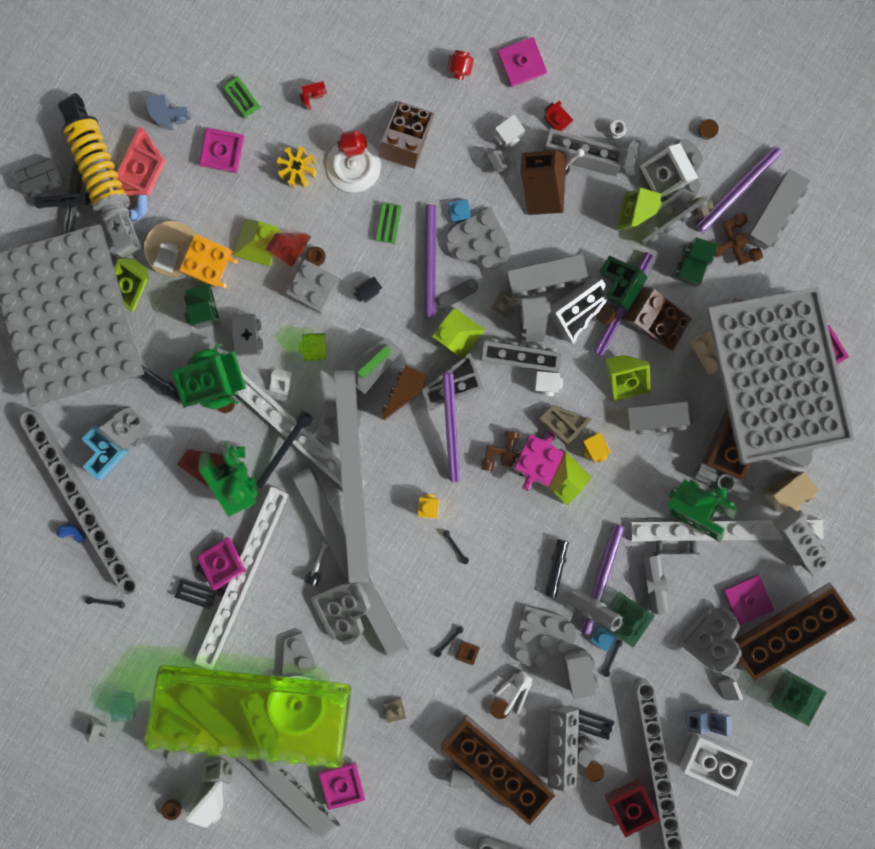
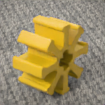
M298 146L297 156L293 157L291 148H286L284 151L290 160L287 161L281 159V157L277 159L279 167L286 168L278 171L281 179L285 181L286 178L290 177L288 184L292 188H296L298 178H301L304 187L309 186L310 183L307 178L305 179L304 175L308 174L314 178L317 175L315 167H308L316 164L313 155L310 153L308 157L304 158L306 151L304 147ZM296 164L300 167L298 171L294 167Z

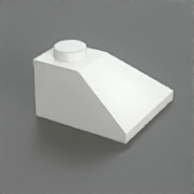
M222 781L214 783L196 802L185 818L188 822L207 828L210 823L215 824L222 816L220 812L223 808Z

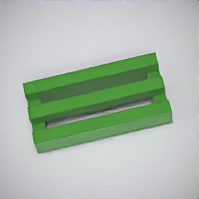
M238 75L222 86L245 119L250 114L255 113V110L261 108ZM236 82H238V84L241 86V88L249 97L254 106L250 107L248 102L245 100L243 95L235 86ZM230 86L233 88V90L236 92V94L241 99L243 104L246 106V108L248 109L247 111L243 110V108L238 103L236 98L230 92V90L228 89Z
M382 204L376 241L390 244L396 243L401 205ZM387 208L389 209L386 231L384 238H381ZM393 210H397L392 239H388Z
M387 346L384 347L358 371V374L362 378L367 377L392 354V351Z

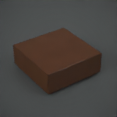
M462 640L455 659L474 665L480 646Z

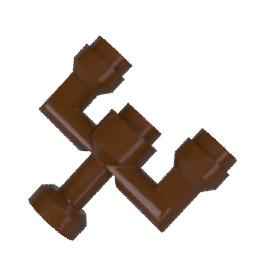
M744 212L738 213L732 219L721 223L729 241L722 244L714 242L718 244L715 258L722 256L723 251L733 248V254L739 266L750 261L756 262L763 258V253L759 247L750 249L748 253L743 255L740 248L748 244V237L745 233L739 232L734 234L732 231L733 227H742L748 223V218Z
M505 431L504 436L507 438L506 450L486 445L485 457L481 462V470L493 471L495 465L493 461L494 454L501 455V465L513 467V463H515L516 458L521 453L519 450L513 452L515 439L519 438L520 433Z

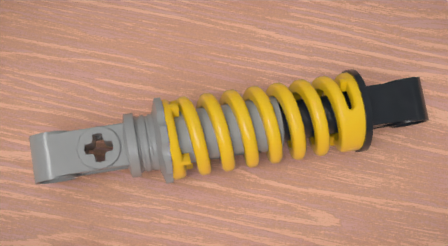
M73 93L58 102L59 110L66 122L62 126L61 131L67 137L68 145L71 146V153L75 156V163L79 165V173L82 174V180L86 184L85 188L90 193L89 198L93 204L92 208L96 213H102V220L107 225L115 250L119 256L124 258L141 249L140 241L128 216L129 211L125 207V204L129 202V198L123 189L119 190L122 187V183L116 180L118 173L112 171L115 166L113 162L109 161L111 159L110 153L105 152L107 146L105 143H102L103 136L100 133L97 118L88 116L84 101L77 93Z

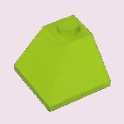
M638 188L625 193L616 230L623 231L636 227L655 215L661 207V194L644 188Z
M244 219L233 256L270 267L281 230L277 226L261 221Z
M118 258L114 270L124 305L129 311L134 312L147 283L148 270L135 259Z
M454 307L434 333L432 339L460 359H463L468 355L485 329Z
M627 355L605 359L607 377L614 401L651 393L649 362Z
M564 451L550 485L547 487L568 506L581 493L592 477Z

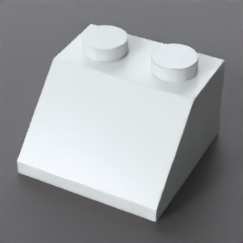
M681 144L666 148L640 165L651 190L660 193L661 198L698 178Z

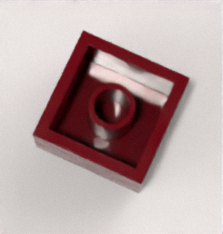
M638 778L604 795L625 838L660 821Z

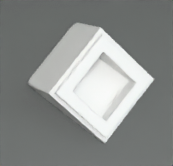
M274 369L271 374L269 391L288 395L293 373Z
M730 677L718 682L725 700H743L737 682Z

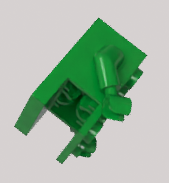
M217 344L214 349L208 348L194 353L187 361V366L171 371L183 408L200 404L204 408L218 409L228 406V403L238 404L242 401H234L233 399L235 394H239L237 391L246 389L234 351L227 354L226 351L219 353L218 347L224 344Z
M229 441L224 442V458L227 462L216 466L208 451L200 454L199 470L225 513L230 517L256 504V495L258 493L255 479L249 477L245 462L239 460V458H245V447L231 446Z
M684 479L679 488L673 487L668 497L672 498L668 504L669 514L714 540L721 542L724 537L725 528L711 521V518L715 512H721L734 520L737 508L734 507L735 504L726 499V488H716L715 492L709 489L705 491L699 488L700 485L695 481Z

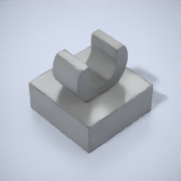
M501 150L489 153V159L484 162L485 165L493 164V169L489 173L505 171L510 167Z
M89 718L84 733L88 743L96 744L97 739L105 740V736L99 734L101 730H108V727L104 723L100 724L98 718Z

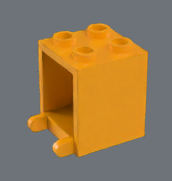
M195 234L179 271L211 287L216 288L218 285L226 289L228 285L220 282V278L228 261L238 264V260L230 257L232 250Z

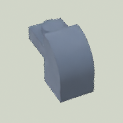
M165 94L146 97L149 115L160 127L174 130L173 122L182 124L186 120H191V113L188 108L179 107L171 109L170 101Z
M695 709L686 711L687 731L697 734L713 732L724 736L732 735V716L722 713V710Z

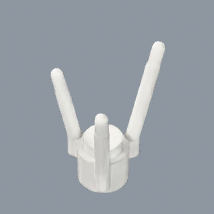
M520 671L519 674L515 672L496 691V695H499L513 681H516L514 685L518 689L504 711V715L508 714L520 692L524 691L516 710V714L520 713L527 693L532 686L533 678L523 671Z

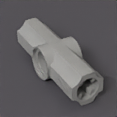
M700 463L695 470L694 478L715 488H726L727 493L748 502L754 492V486L703 463ZM726 477L727 485L721 487L720 480Z
M659 554L643 556L646 576L644 577V585L649 595L652 614L669 612L666 597L667 582L662 572Z
M577 589L569 594L568 604L583 612L582 614L596 623L599 622L613 632L621 626L622 617L606 608L607 606L593 597H588Z

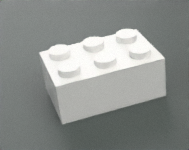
M693 733L679 767L684 774L738 797L753 760L743 752L702 734Z

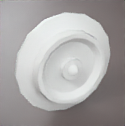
M368 142L364 153L354 157H346L343 152L339 151L336 144L328 154L326 168L328 177L336 187L345 192L357 193L365 191L374 185L380 175L381 162L378 152Z

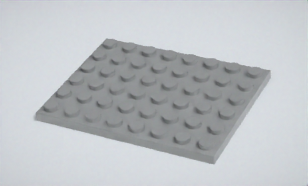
M98 224L0 253V304L30 407L144 375L102 225Z
M819 287L706 309L741 464L855 441Z

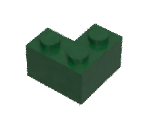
M698 237L688 241L687 245L684 244L680 254L683 256L681 263L678 262L674 271L677 274L675 280L695 287L701 285L707 266L713 262L718 244Z
M610 255L600 270L601 275L607 281L613 283L606 297L612 304L629 311L648 277L642 269Z
M206 284L185 290L184 300L187 312H184L187 323H190L191 326L197 329L221 323L210 285Z

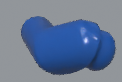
M61 525L56 532L59 538L72 536L78 543L86 539V536L76 525Z

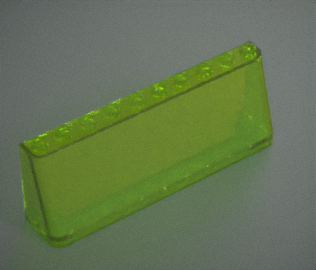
M161 665L158 667L144 746L150 750L167 749L170 752L187 751L190 754L206 753L209 756L226 755L229 758L266 759L269 762L285 761L288 764L325 765L333 769L342 767L352 688L348 684Z

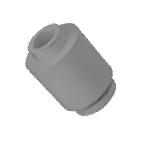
M452 767L451 771H447L446 782L449 783V787L464 790L473 788L475 778L465 769Z

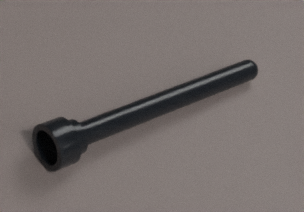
M303 410L298 413L296 425L257 481L256 488H263L302 428L311 424L314 418L309 413Z

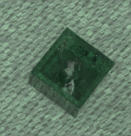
M619 591L608 606V609L622 617L621 626L614 632L602 624L600 626L634 648L655 615Z
M785 669L768 703L809 727L827 692Z

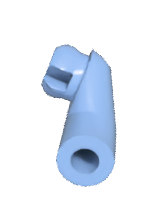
M137 195V206L132 210H128L130 220L138 221L147 213L146 195Z

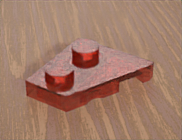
M275 233L266 250L288 266L293 267L311 236L306 233Z
M188 449L177 465L209 487L199 470L200 454L204 453V451ZM208 452L216 466L227 462L223 454Z

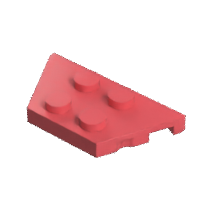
M138 127L117 171L118 178L116 180L122 183V187L119 190L123 189L127 196H150L166 163L165 158L154 142L141 127Z

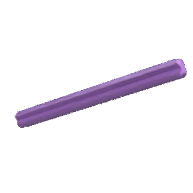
M774 146L709 211V215L703 217L696 224L697 229L704 233L782 155V150Z
M432 204L425 207L424 317L429 319L436 317L437 206Z
M648 252L644 253L637 268L642 269L646 274L654 256ZM616 307V318L611 324L606 326L594 349L595 354L599 356L604 355L626 312L625 309Z
M444 372L442 374L449 479L450 482H459L460 470L454 379L452 372Z
M618 524L613 525L590 597L599 602L602 600L624 532V527ZM584 615L580 632L590 635L594 621Z

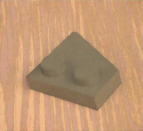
M554 405L539 419L565 446L592 420L590 417H582L576 415L575 412L564 411L562 408Z

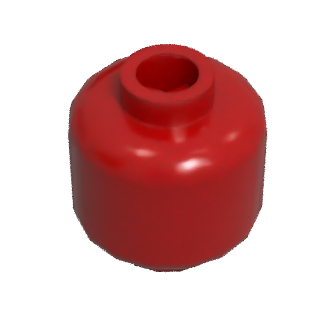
M455 50V53L449 55L447 71L453 74L452 78L464 80V76L468 77L471 75L474 59L470 56V52Z
M355 129L343 132L340 135V140L337 141L339 151L343 152L346 157H354L364 153L365 149H367V140L364 133Z

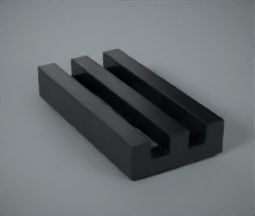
M181 578L174 598L212 609L217 590H212V588ZM183 585H187L211 593L212 596L204 595L183 588ZM181 592H184V593H187V594H190V595H193V596H196V597H199V598L208 600V601H210V602L207 603V602H204V601H201V600H198V599H195V598H192V597L183 595V594H181Z
M579 709V716L582 715L607 723L608 726L579 718V723L606 732L602 733L578 725V730L609 740L612 726L615 723L614 720Z

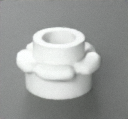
M621 120L611 121L608 127L609 135H612L615 139L621 138L627 131L625 123Z

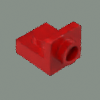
M324 81L301 86L303 93H300L302 105H306L308 110L312 109L309 98L320 99L327 94Z
M558 100L555 104L552 102L545 108L544 119L554 130L562 132L573 122V119L561 107L562 103Z

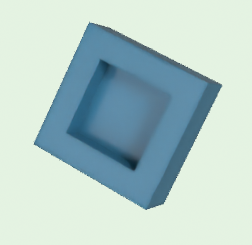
M468 199L449 202L452 223L471 218Z
M600 624L589 640L606 652L617 636Z

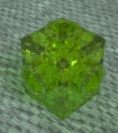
M302 334V342H299L298 346L299 354H303L304 361L327 360L326 334Z

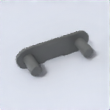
M469 279L436 298V307L444 310L477 291L478 283L473 279Z
M656 541V552H652V554H700V552H696V541H689V552H663V541Z

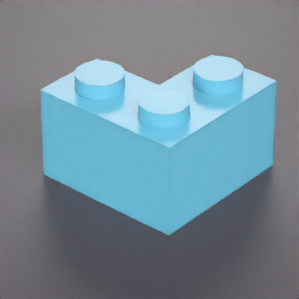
M94 425L82 438L96 452L83 467L97 480L104 479L130 451L127 448L121 451L99 432L98 429L102 425Z

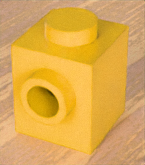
M601 432L581 441L585 448L582 451L587 460L590 459L592 462L597 461V463L608 459L607 455L611 451Z
M424 493V496L419 497L418 517L437 519L439 498H435V494Z

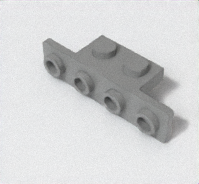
M681 191L662 203L659 211L650 217L658 230L643 239L642 243L648 242L650 245L658 240L659 237L657 235L663 231L668 233L674 229V223L679 220L684 222L692 216L690 212L696 208L700 211L709 204L707 201L710 197L707 195L691 206Z

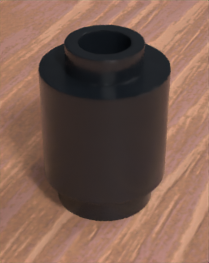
M373 276L371 278L368 277L354 288L356 292L353 294L359 302L364 301V303H367L378 295L379 291L383 288Z

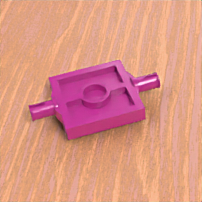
M547 431L544 440L530 434L513 468L522 473L526 478L522 489L526 491L530 490L533 482H539L546 487L549 486L564 454L563 451L551 444L555 435L550 431Z

